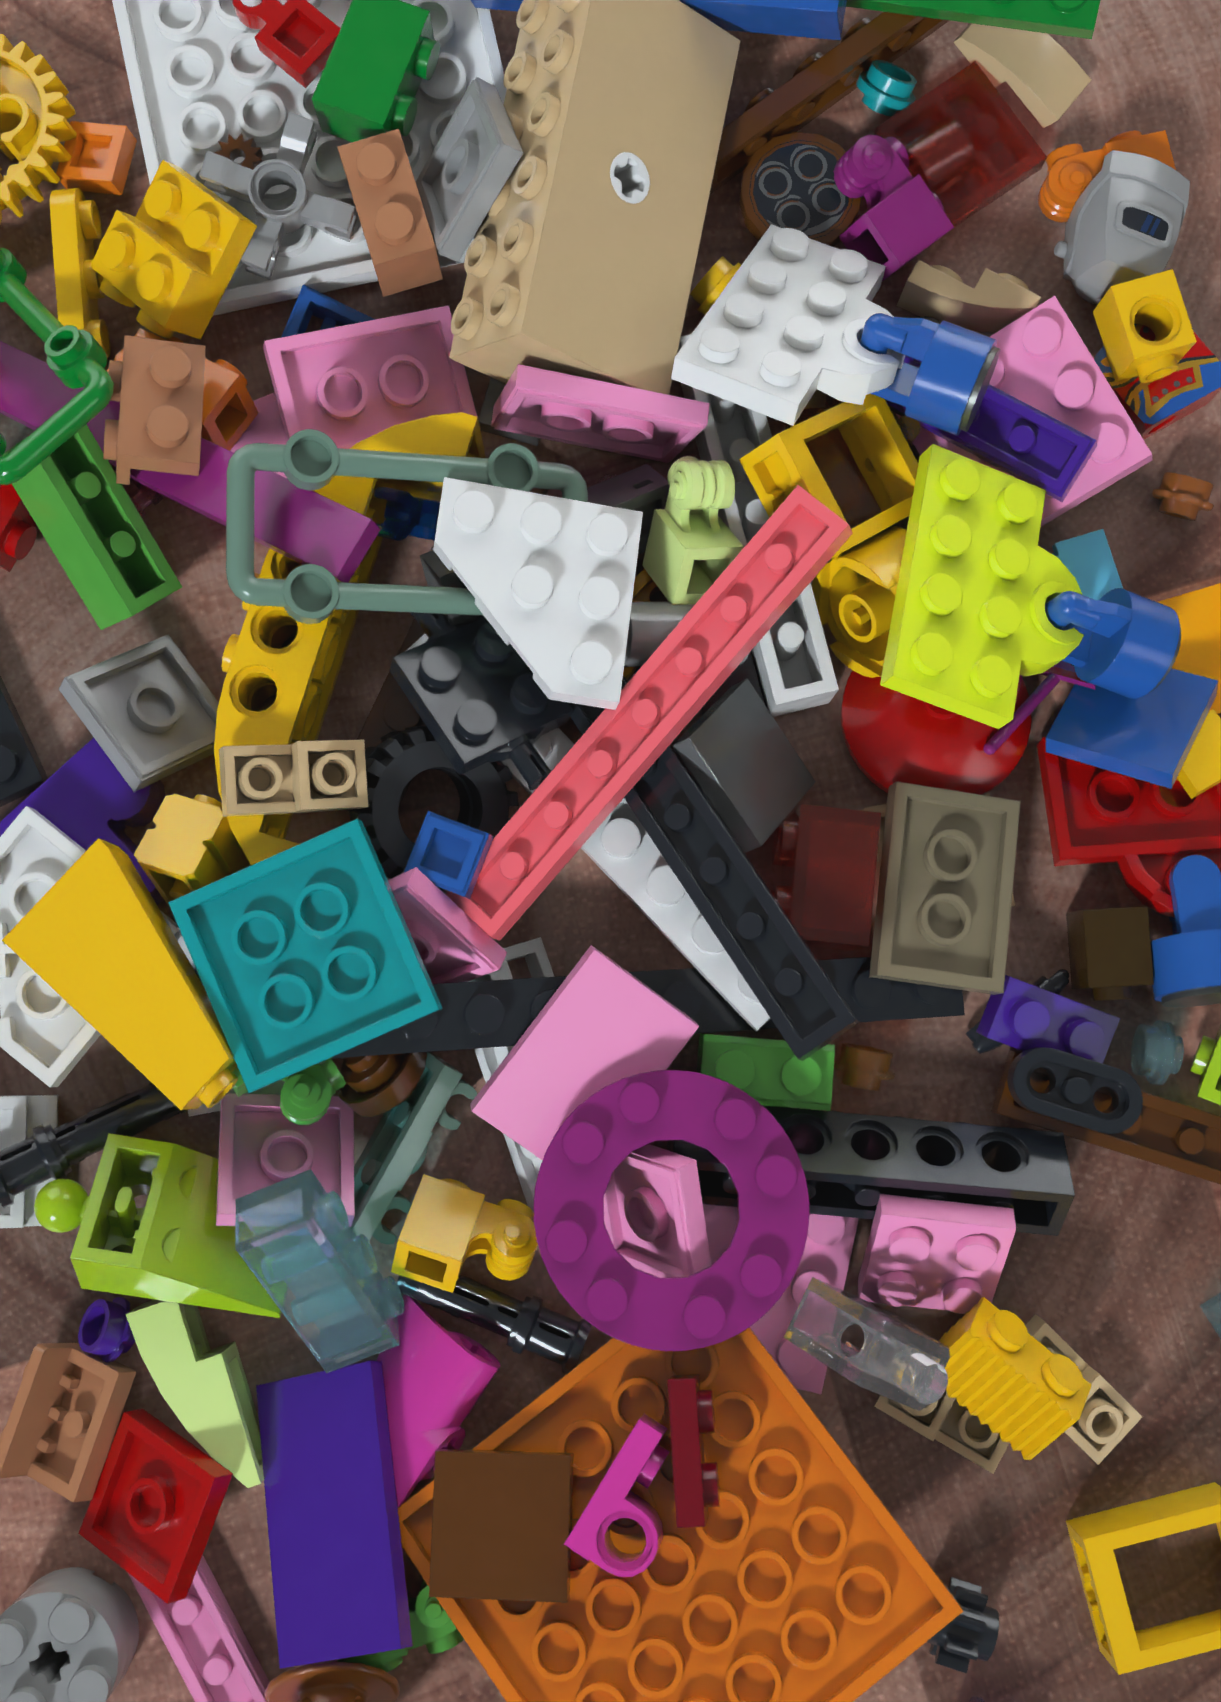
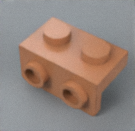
M124 335L123 362L109 360L108 372L114 383L113 396L110 401L120 402L119 420L106 419L103 459L117 461L116 484L130 485L131 469L199 476L206 346Z
M79 1343L37 1344L24 1369L22 1382L9 1419L0 1436V1478L28 1476L73 1503L92 1500L137 1371L115 1360L106 1363L96 1354L81 1350Z

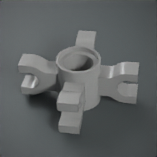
M292 112L288 114L276 159L263 161L252 170L207 150L199 174L200 178L205 180L204 186L208 189L252 204L257 216L255 221L257 228L241 261L246 264V271L269 280L275 267L284 234L293 233L304 224H307L336 238L350 242L357 221V215H354L355 206L307 190L303 174L313 151L317 132L313 131L315 126L313 120ZM275 185H287L297 192L294 202L286 209L273 210L263 204L265 193Z

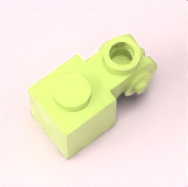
M685 456L675 461L668 471L667 481L670 488L665 509L654 510L642 565L672 605L696 604L744 548L718 516L719 509L729 508L734 500L735 478L732 468L724 460H711L707 462L705 460L699 461V459L693 456Z

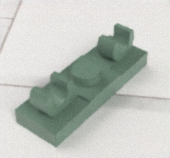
M427 1052L425 1069L412 1094L401 1104L383 1114L354 1166L355 1216L352 1227L335 1228L347 1241L360 1247L366 1248L372 1236L380 1243L394 1244L397 1236L388 1227L381 1224V1220L390 1209L396 1208L405 1213L409 1212L412 1204L399 1191L402 1190L409 1176L414 1174L423 1164L427 1154V1144L433 1135L431 1131L435 1123L438 1122L446 1129L457 1130L461 1122L446 1112V1104L449 1098L456 1094H463L465 1097L474 1100L478 1094L471 1085L461 1079L463 1075L461 1072L431 1052Z

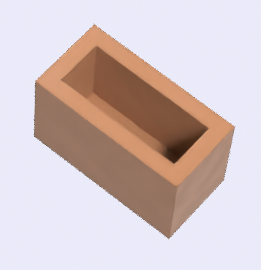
M399 129L338 146L337 148L383 297L442 280L436 246Z

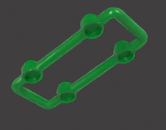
M0 248V303L6 302L44 342V350L47 354L46 362L62 383L72 389L85 388L4 457L7 442L0 432V485L15 483L37 467L109 404L114 389V383L109 373L105 370L107 354L89 332L78 330L73 325L63 326L24 285L27 279V272L10 250L6 248Z

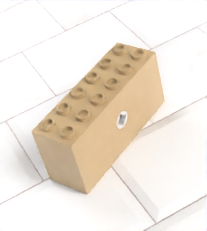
M523 0L516 19L517 27L520 28L516 49L506 68L503 80L504 87L507 89L503 105L523 154L477 230L475 239L466 252L464 268L467 272L462 300L457 305L451 320V331L454 337L449 359L507 384L517 365L520 364L669 395L673 364L678 353L740 40L679 0Z

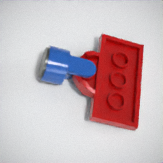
M1046 737L1042 738L1037 744L1054 866L1118 862L1126 886L1141 903L1165 916H1169V920L1172 922L1173 935L1151 941L1154 1000L1162 1002V1006L1195 1007L1221 1003V782L1191 799L1177 778L1172 789L1057 756L1046 752Z

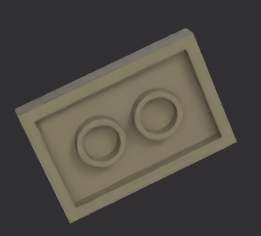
M895 782L889 786L869 977L992 995L1004 993L1020 801Z

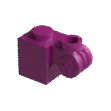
M866 135L861 137L836 162L834 168V181L841 193L849 198L864 196L867 202V212L843 232L839 238L847 249L857 251L865 256L866 259L886 266L882 279L883 282L953 229L954 226L945 214L943 205L937 195L929 190L919 174L913 178L909 172V156L904 145L894 137L883 139L878 135Z

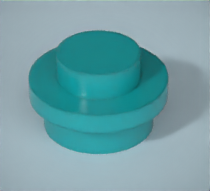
M873 60L869 70L860 73L856 85L864 93L862 102L868 108L885 116H894L897 110L909 111L915 101L912 91L917 80L908 71L884 60Z

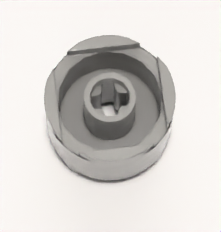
M82 1567L55 1570L35 1581L0 1615V1702H106L127 1673L139 1642L137 1613L127 1593L115 1582L109 1584L102 1578L92 1575L95 1571Z

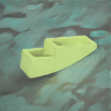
M152 1300L141 1304L125 1314L147 1369L161 1395L185 1429L216 1462L232 1472L233 1476L247 1488L261 1484L264 1480L259 1418L236 1342L210 1349L198 1306Z

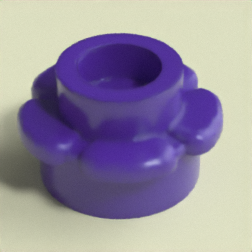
M116 1297L112 1302L98 1299L87 1308L81 1320L78 1333L81 1350L96 1354L106 1363L113 1362L121 1354L130 1350L135 1339L125 1315L130 1312L131 1307L130 1302L126 1298Z

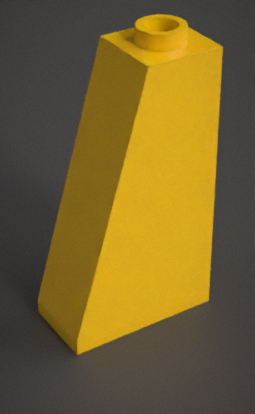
M98 838L2 941L180 1110L198 1109L202 1104L212 1108L228 1094L238 1081V1077L233 1073L237 1064L203 984L131 859L119 846Z

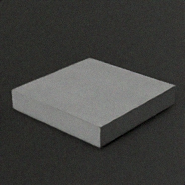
M478 77L472 80L416 180L418 192L438 253L456 262L460 261L523 154L496 86Z
M169 634L64 678L59 687V691L133 792L214 754L216 717L219 702Z

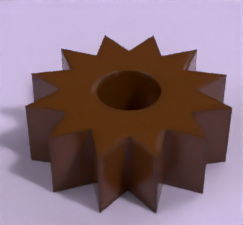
M242 132L236 140L231 135H228V143L218 141L222 150L213 152L232 161L238 157H244V161L238 164L252 170L263 162L261 158L264 156L261 147H256L254 138L245 141Z

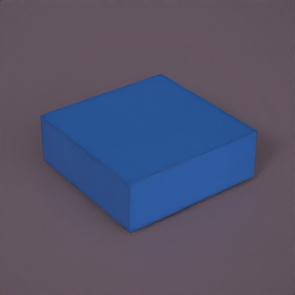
M428 811L404 873L417 867L435 886L470 899L494 836Z

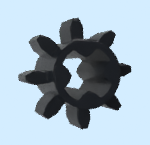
M950 1577L948 1590L964 1612L929 1639L927 1643L931 1644L929 1652L935 1655V1664L967 1673L970 1659L988 1661L991 1657L998 1637L999 1613L997 1609L986 1606L988 1595L981 1593V1586Z

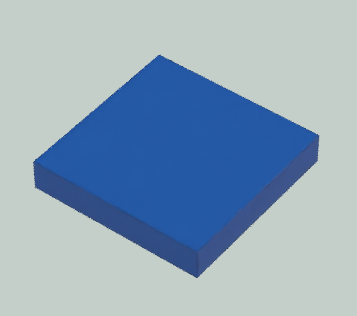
M1171 668L1166 678L1156 689L1138 699H1130L1098 686L1094 690L1074 684L1046 736V752L1172 789L1217 696L1218 680Z

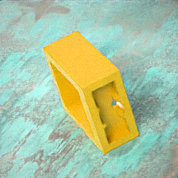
M873 394L865 396L863 405L843 402L776 434L739 459L769 518L796 486L799 485L846 521L805 444L835 428L839 429L882 512L851 529L853 534L833 557L910 515L918 462L886 400Z
M1216 1482L1066 1520L1099 1650L1118 1675L1221 1648V1609L1135 1631L1113 1550L1214 1523L1217 1525L1221 1540V1486Z

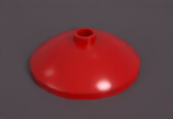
M853 670L851 671L841 703V726L844 740L850 755L859 769L872 783L888 793L890 785L895 782L986 795L1009 776L1024 753L1031 730V714L994 754L988 755L984 752L983 747L997 732V728L880 685L881 677L870 678L860 675ZM1019 675L1014 712L1029 697L1021 675Z

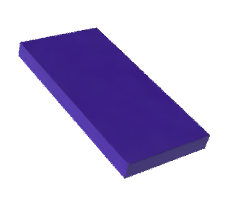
M370 1360L256 1385L280 1669L412 1647L382 1361Z

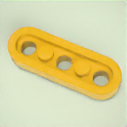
M80 188L52 190L50 194V218L58 321L63 326L73 325L78 330L89 332L106 352L107 357H109L111 351L109 333L105 321L99 319L98 298H105L106 296L99 289L103 277L90 267L94 259L93 239H100L102 235L98 207L94 200L85 199Z

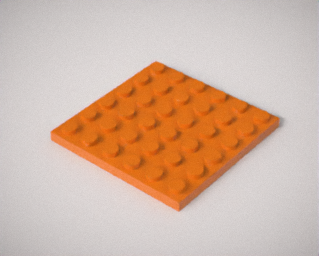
M750 1327L723 1342L687 1351L651 1350L612 1338L472 1449L574 1453L573 1530L639 1418L645 1413L666 1427L667 1430L659 1445L669 1451L668 1456L648 1489L637 1481L631 1489L632 1492L647 1501L658 1512L663 1526V1538L654 1561L645 1571L633 1577H618L605 1571L591 1560L587 1561L571 1549L570 1599L567 1603L436 1597L506 1702H853L964 1612L939 1576ZM699 1374L700 1390L713 1391L715 1433L703 1434L705 1463L717 1462L720 1507H708V1520L705 1527L677 1528L668 1379L673 1375ZM434 1480L398 1508L402 1548L428 1586L430 1585ZM620 1518L612 1522L610 1538L613 1545L619 1551L626 1554H635L645 1548L646 1535L643 1527L637 1521L630 1518Z

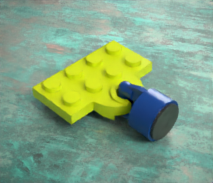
M935 444L929 446L920 455L880 681L881 686L1000 729L1013 720L1019 675L1031 676L1041 674L1060 661L1074 665L1076 675L1085 682L1130 699H1138L1156 689L1170 672L1180 647L1181 627L1178 615L1174 609L1123 588L1110 590L1099 600L1082 595L1076 578L1062 561L1038 546L1046 490Z

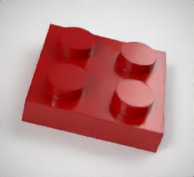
M144 1409L125 1411L78 1534L165 1603L169 1604L185 1599L233 1473Z

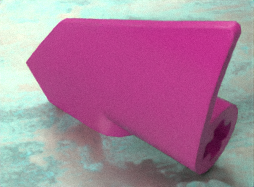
M405 1294L401 1298L377 1358V1361H382L398 1507L407 1501L420 1480L434 1477L436 1450L460 1449L465 1438V1430L460 1425L468 1417L501 1367L498 1359L488 1349L464 1334L446 1331L428 1314L416 1299Z

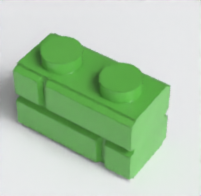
M700 1033L697 1073L728 1082L746 1092L761 1105L830 1111L835 1045L827 1044L804 1061L797 1059L785 1040Z

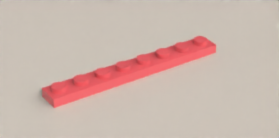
M797 485L623 687L620 703L616 710L605 708L493 838L470 899L450 891L446 895L491 938L500 941L853 534L850 525Z

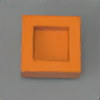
M71 121L70 125L76 132V138L64 143V148L71 155L70 161L59 162L56 172L61 179L62 185L66 189L80 188L83 192L122 195L137 139L129 128L124 125Z

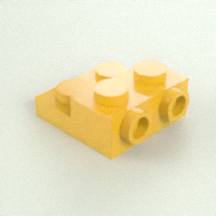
M162 160L136 216L116 210L90 267L103 277L99 287L102 293L125 306L134 308L136 304L141 308L136 320L148 330L165 338H171L175 331L201 340L257 225L181 167Z

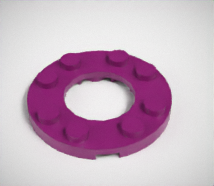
M658 1070L640 1073L616 1081L591 1095L570 1114L554 1135L541 1163L535 1186L534 1225L536 1239L542 1260L558 1291L582 1318L598 1330L627 1344L651 1350L687 1351L704 1348L734 1337L752 1326L775 1305L791 1283L800 1264L808 1235L810 1213L806 1177L798 1154L782 1126L766 1108L743 1090L718 1078L697 1072ZM683 1140L707 1149L727 1168L738 1192L739 1221L730 1246L711 1266L688 1277L660 1278L634 1268L615 1249L604 1224V1194L613 1171L632 1151L654 1141Z

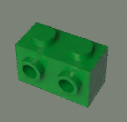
M352 0L312 97L313 106L322 132L350 142L399 129L400 134L405 137L410 133L417 113L418 102L417 98H415L422 79L429 81L432 78L440 55V43L434 39L430 11L400 0Z

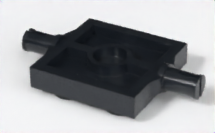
M410 612L429 639L417 647L394 656L389 671L458 774L462 775L486 762L511 759L527 782L529 789H536L552 770L544 762L534 744L540 736L568 723L574 711L568 702L547 698L533 680V672L511 644L506 645L485 616L468 624L451 625L444 614Z

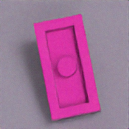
M645 1413L637 1421L564 1545L587 1561L591 1560L605 1571L618 1577H633L645 1571L654 1561L663 1538V1526L658 1512L647 1501L631 1491L636 1481L648 1489L669 1454L668 1450L659 1445L667 1428ZM620 1518H630L637 1521L643 1527L646 1535L645 1548L635 1554H626L619 1551L613 1545L610 1538L612 1522Z

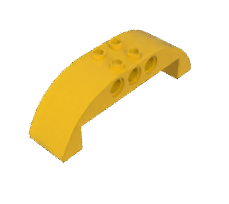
M463 412L431 415L397 424L356 443L350 448L486 458L478 417ZM334 476L328 485L318 490H312L372 519L381 529L349 583L369 582L397 494L440 507L443 482ZM269 548L260 574L254 572L256 578L286 580L290 572L302 564ZM242 601V608L247 611L240 635L232 634L224 649L221 665L222 671L227 672L217 708L214 741L217 783L221 800L219 749L221 747L288 745L297 741H317L359 610L334 609L329 617L320 623L305 624L289 616L284 607L256 606ZM296 636L289 646L281 648L286 640ZM277 695L274 703L266 710L261 711L264 701L270 696ZM293 813L227 816L230 828L251 865L299 845L298 843L285 840Z

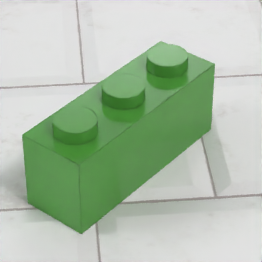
M87 424L25 477L12 483L100 630L132 617L182 588L123 485L116 484V473L108 460L103 459V451ZM17 443L15 446L6 451L3 457L6 454H8L13 448H15L19 443Z

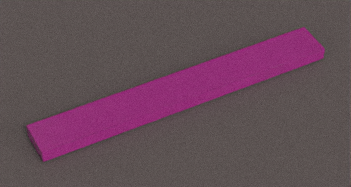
M0 341L1 414L36 430L85 388L72 389L66 387L46 362ZM110 401L98 415L87 423L103 453L105 420H119L120 402ZM201 437L199 476L131 469V479L226 526L227 467L230 458L234 454L233 452ZM108 460L113 470L116 471L117 461ZM255 471L254 541L302 565L315 564L322 566L332 573L337 582L349 583L381 530L372 519L312 490L308 491L296 487L287 478L275 472Z

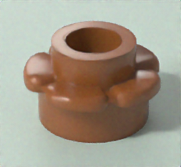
M1165 472L1159 489H1153L1152 491L1154 498L1162 500L1158 511L1172 517L1195 521L1198 511H1211L1214 507L1212 503L1208 502L1214 485L1191 476Z

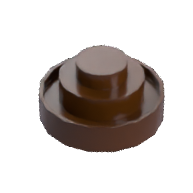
M427 1052L343 1057L340 1073L346 1085L337 1090L339 1098L362 1117L377 1116L391 1110L405 1101L416 1088L426 1066Z

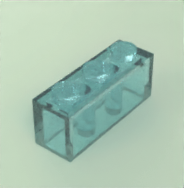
M311 1169L236 1199V1251L326 1373L400 1345L397 1316L404 1314L405 1308L402 1294L396 1281L392 1276L385 1278L382 1276L377 1268L375 1254L369 1240L364 1234L355 1236L349 1227L347 1213L341 1198L335 1191L327 1193Z

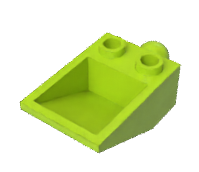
M108 1133L89 1196L83 1186L76 1181L57 1179L42 1187L34 1203L35 1216L38 1222L47 1230L65 1233L80 1226L70 1259L81 1289L274 1318L281 1317L301 1226H216L219 1159L175 1143ZM139 1195H148L145 1207L137 1208L134 1198Z

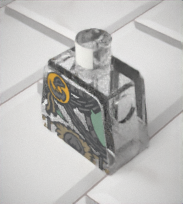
M812 1277L784 1335L785 1339L860 1387L918 1411L942 1397L948 1384V1375L945 1367L950 1358L949 1347L900 1315ZM853 1324L860 1325L864 1332V1344L861 1349L849 1341H846V1344L841 1341L842 1334L846 1328Z

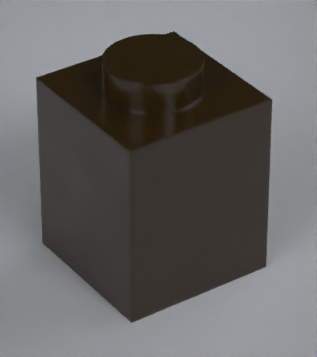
M1148 907L1087 909L1066 914L1072 989L1092 988L1093 1001L1133 999L1132 986L1154 985Z

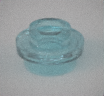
M1157 1020L1153 1025L1140 1024L1135 1031L1131 1047L1132 1072L1135 1075L1146 1076L1150 1084L1163 1085L1170 1074H1177L1181 1068L1184 1044L1182 1037L1175 1035L1171 1022Z

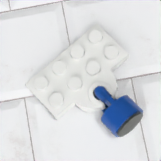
M771 224L675 356L671 379L792 426L796 423L816 389L839 401L863 405L867 394H873L906 407L905 416L958 436L961 430L968 431L976 416L995 370L1000 348L996 347V339L944 320L938 324L924 318L894 317L885 308L871 302L881 286L886 266L866 259L865 256L857 251L849 249L840 250L810 239L799 230L780 228ZM905 356L922 361L920 367L917 368L904 363Z

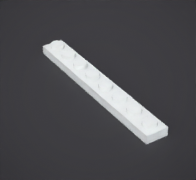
M424 634L406 651L425 643L429 638ZM559 728L540 736L534 744V747L550 770H553L574 746V743ZM511 759L498 761L501 765L508 766L512 776L530 795L536 790L529 789L527 782ZM623 798L583 844L581 849L757 1032L770 1019L769 1015Z

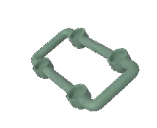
M313 429L301 430L289 438L286 445L268 443L247 444L235 451L227 467L226 575L228 585L235 596L245 603L256 606L284 607L289 616L305 624L320 623L328 618L334 609L484 616L475 605V598L467 588L337 582L331 572L315 564H306L295 568L290 572L286 580L256 578L254 575L255 471L284 472L289 482L300 489L308 491L318 490L328 485L334 476L443 482L444 477L526 492H530L533 488L556 489L562 492V498L588 502L586 481L580 472L572 466L562 463L538 462L529 449L515 443H508L497 447L489 458L337 448L334 441L328 435Z

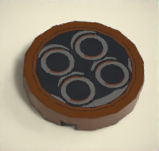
M793 132L772 138L754 152L743 171L739 206L745 226L758 242L771 224L780 228L799 230L806 234L808 238L832 247L841 242L839 236L854 223L859 213L861 197L849 198L842 194L836 186L834 168L836 162L846 153L839 144L820 134Z

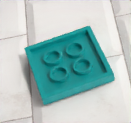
M355 819L168 902L248 1093L266 1087L443 1009L362 820Z

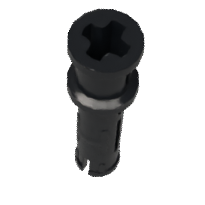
M149 1083V1085L128 1093L54 1129L50 1124L45 1127L42 1124L33 1128L32 1137L0 1151V1203L2 1207L5 1208L14 1204L15 1195L50 1178L55 1180L68 1178L67 1174L72 1172V1165L104 1149L108 1133L132 1137L163 1120H167L180 1113L182 1114L187 1110H180L153 1083Z
M399 1275L395 1286V1292L398 1294L403 1293L445 1311L454 1317L461 1318L508 1338L506 1345L512 1347L511 1351L521 1354L528 1350L562 1365V1373L568 1374L576 1367L592 1324L584 1318L578 1322L543 1307V1299L533 1295V1298L526 1296L523 1302L462 1275H459L453 1293Z

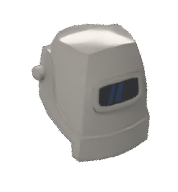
M1116 150L1108 153L1104 157L1101 171L1094 177L1075 202L1065 226L1064 241H1059L1054 248V255L1063 258V279L1072 282L1076 293L1081 298L1091 304L1098 305L1111 286L1163 272L1173 252L1186 213L1190 181L1175 169L1157 159L1137 153Z

